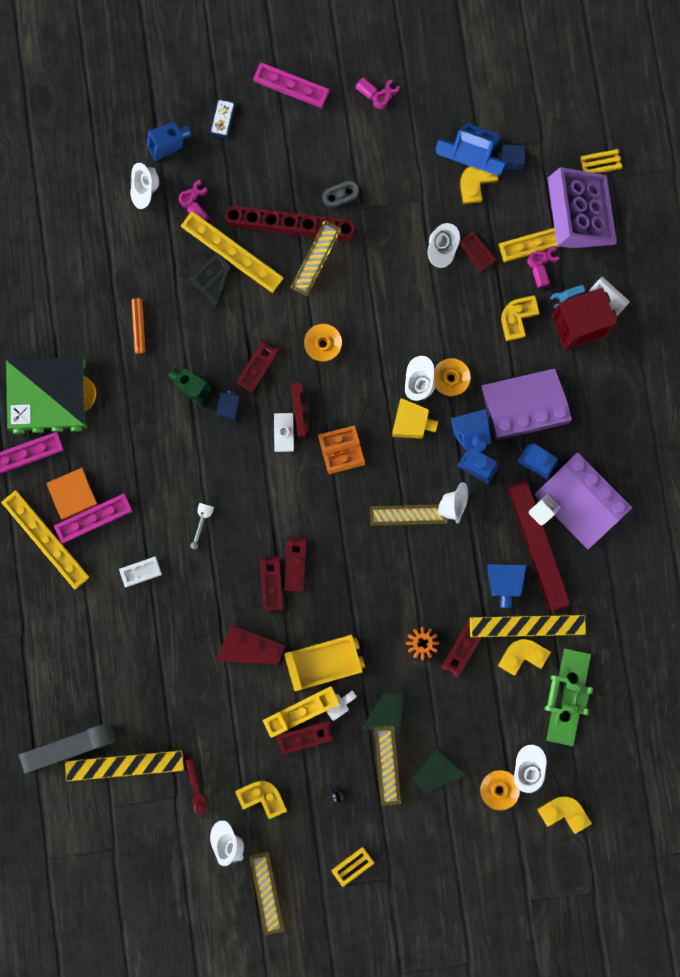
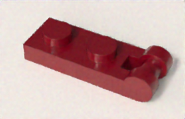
M264 339L236 382V385L252 394L280 350L276 346H270L269 342ZM266 351L267 353H269L268 357H265L262 355V353Z
M294 383L291 389L298 439L306 438L305 433L309 432L308 421L303 420V414H306L305 402L301 403L300 396L303 394V387L300 383Z
M287 537L284 591L304 592L306 538L293 539V537ZM292 547H300V553L292 552Z
M273 556L270 559L260 557L264 611L283 610L279 556ZM267 566H274V571L267 572Z
M470 622L466 623L441 666L442 670H448L456 678L460 675L481 637H470ZM453 658L459 661L457 667L451 664Z
M330 721L277 735L282 755L335 740L334 734L331 735ZM322 729L324 737L318 738L317 731Z

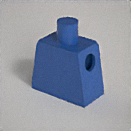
M175 122L148 131L147 147L155 162L180 150L183 145V139L190 137L191 132L187 125L178 128Z
M486 409L451 418L453 434L464 449L475 448L476 451H483L486 445L491 443Z
M531 444L526 446L517 462L548 481L558 465V458L541 447Z
M474 448L468 449L457 466L488 485L498 470V464L495 460L476 451Z
M487 565L491 595L493 597H500V608H512V597L521 596L526 565Z

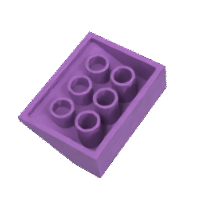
M560 167L548 177L557 246L580 248L615 245L617 243L607 175Z
M555 369L481 386L495 441L569 424L572 420L568 403Z
M579 453L575 454L534 494L539 501L548 494L561 507L554 516L587 550L632 508Z

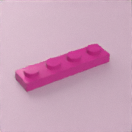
M261 62L253 78V81L319 108H323L329 94V89Z
M58 432L0 452V474L64 451Z
M121 494L54 525V528L63 544L133 511L126 495Z

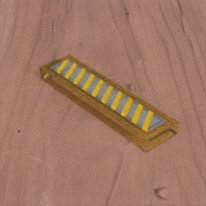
M324 220L290 287L291 289L308 296L341 231L340 227Z
M439 504L370 506V526L447 524V518L439 515Z
M394 725L374 727L381 806L401 804Z
M269 852L250 855L249 858L264 934L270 935L284 932Z

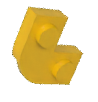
M471 166L463 172L460 181L463 204L482 202L480 184L497 182L498 176Z
M535 295L513 300L504 308L501 322L506 341L525 337L521 319L539 315Z
M518 640L507 648L498 667L514 676L524 660L542 669L551 652L531 640Z
M257 781L235 791L242 809L261 802L269 819L287 811L279 791L269 782Z
M560 796L554 798L537 809L547 827L565 818L573 833L576 834L592 824L581 805L570 797Z

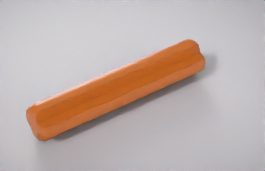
M140 298L132 299L134 347L136 354H143L146 352L143 305Z

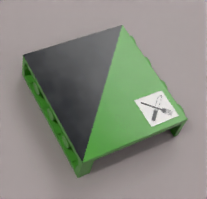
M84 358L6 360L7 428L13 431L14 434H24L25 431L32 430V433H44V430L63 432V429L80 432L82 428H87L84 410V369H86Z

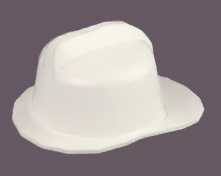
M136 163L132 169L131 198L137 208L144 209L150 202L151 194L159 186V178L155 168H149L142 163Z
M441 224L430 235L428 258L435 267H447L454 258L460 241V233L453 224Z
M418 356L411 360L406 372L405 393L411 400L418 401L429 397L435 389L434 365L425 356Z
M461 482L456 491L443 495L439 504V515H443L447 519H454L457 524L460 523L461 516L467 505L468 489L466 483Z
M527 745L518 753L514 782L520 791L531 793L538 790L544 783L546 756L541 748L535 745Z
M226 821L217 822L212 828L210 841L219 864L227 866L231 862L242 861L244 858V843L242 839L234 834L229 823Z

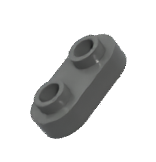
M346 181L325 190L323 193L324 205L328 208H336L355 200L359 192L357 184L353 181ZM351 190L353 193L348 195L346 191ZM334 197L335 201L331 202L329 198Z

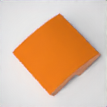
M355 425L318 435L328 475L365 465Z
M82 468L47 483L62 520L97 506L93 491Z

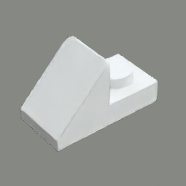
M546 494L529 511V514L542 526L561 507Z

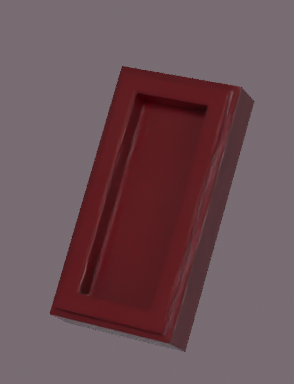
M473 231L459 241L461 249L480 272H483L496 262L495 257Z

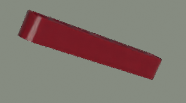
M231 206L225 212L227 224L233 228L320 238L323 232L322 228L325 225H329L336 230L332 240L349 241L354 236V224L345 219ZM232 214L239 215L236 220H231L229 217ZM256 216L258 219L255 222H249L248 218ZM273 218L276 220V223L270 225L267 223V220ZM287 221H293L295 222V225L292 227H287L285 223ZM312 223L314 226L311 229H306L304 225ZM347 227L351 232L344 234L341 232V229Z
M527 481L507 486L550 612L569 606V600L543 525L541 526L529 514V511L535 506V502Z

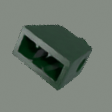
M174 368L169 374V378L174 381L175 387L203 408L215 393L207 382L185 368L181 372Z

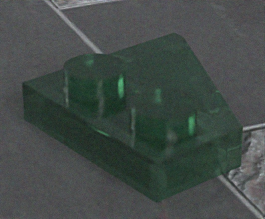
M384 692L362 729L372 731L390 730L392 733H400L404 694Z
M435 749L411 780L427 793L463 777L465 773Z

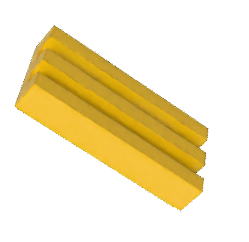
M618 149L581 156L583 171L598 174L621 169L622 165L620 163V156H618ZM614 156L613 158H608V159H603V160H598V161H593V162H587V163H586V161H590V160H595V159H600V158H605V157ZM612 162L616 163L615 165L589 170L587 169V167L603 165Z
M361 847L331 871L342 887H344L372 866L374 861L364 847ZM363 853V857L338 874V870ZM364 860H368V863L343 881L342 877Z

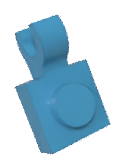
M580 285L565 290L562 293H555L551 296V300L557 298L560 302L583 295L585 293L584 286Z

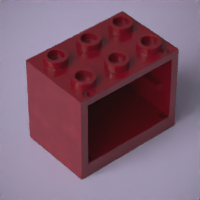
M603 287L560 302L551 317L564 351L607 336L617 324L616 312L611 310L609 294L604 292Z

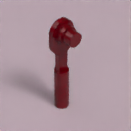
M188 759L185 761L190 783L194 791L192 798L193 809L195 813L203 814L207 810L206 799L199 791L193 759Z

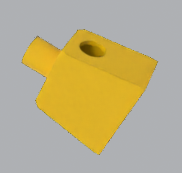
M400 398L392 437L423 438L425 430L436 432L438 421L427 419L428 409Z

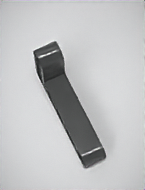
M106 723L19 754V758L25 774L116 741L110 723Z

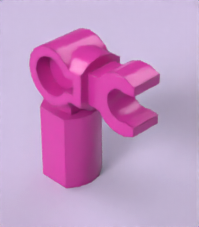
M364 77L356 85V89L369 100L372 99L374 106L378 109L385 108L387 102L392 98L391 96L396 95L400 87L397 86L395 89H391L389 86H391L392 80H389L386 83L385 89L378 92V89Z
M198 180L194 183L192 189L189 188L187 191L180 193L179 202L182 207L188 208L187 211L189 213L193 211L206 221L209 216L197 202H194L198 196H203L207 193L206 187L203 190L197 189L201 185V181Z
M551 247L547 252L534 251L528 257L529 266L534 268L532 271L538 288L550 285L545 266L542 264H546L547 261L555 263L559 260V256L552 257L550 254L556 251V247Z

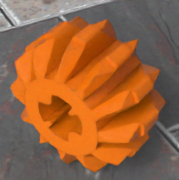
M424 627L420 628L421 634L418 633L417 629H413L416 636L408 634V638L413 641L406 642V645L413 646L408 649V652L410 653L415 650L414 658L421 653V660L425 658L424 653L427 654L428 658H431L432 655L429 650L434 653L437 652V649L433 648L432 645H439V642L432 641V639L437 637V634L430 637L432 629H428L425 634ZM418 639L427 640L428 644H425L427 646L425 649L418 647Z

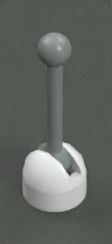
M199 503L198 514L201 519L194 542L190 545L192 549L198 548L197 542L204 519L211 516L214 507Z

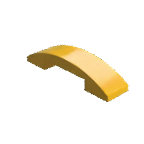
M331 686L264 719L263 723L272 738L339 705L340 702Z

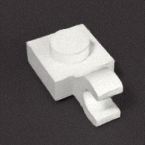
M353 690L342 698L339 694L336 695L340 704L326 711L333 721L349 710L346 704L357 697Z

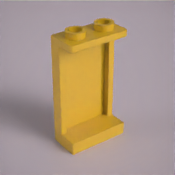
M352 635L284 653L294 691L361 673V668H365L362 656L358 657L356 651L360 649L357 637L353 638Z

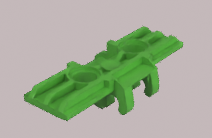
M564 649L559 677L551 675L550 678L552 684L548 704L544 710L551 711L552 713L546 741L569 746L574 745L579 714H589V709L586 708L588 696L593 693V688L585 687L591 654ZM571 672L575 673L578 677L577 682L571 684L567 679V675ZM564 682L565 687L561 707L557 709L555 704L559 684ZM563 711H568L570 714V719L567 722H562L559 718L560 713L562 714Z

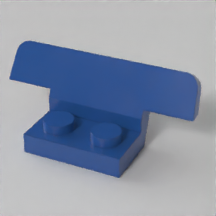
M469 123L459 130L455 143L441 138L437 142L436 153L438 155L496 176L502 174L507 164L506 161L491 156L493 147L500 142L501 135Z

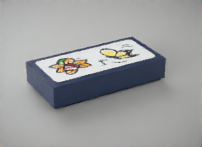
M217 98L209 135L228 139L236 102Z

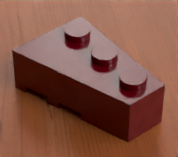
M230 625L216 661L279 664L286 646Z

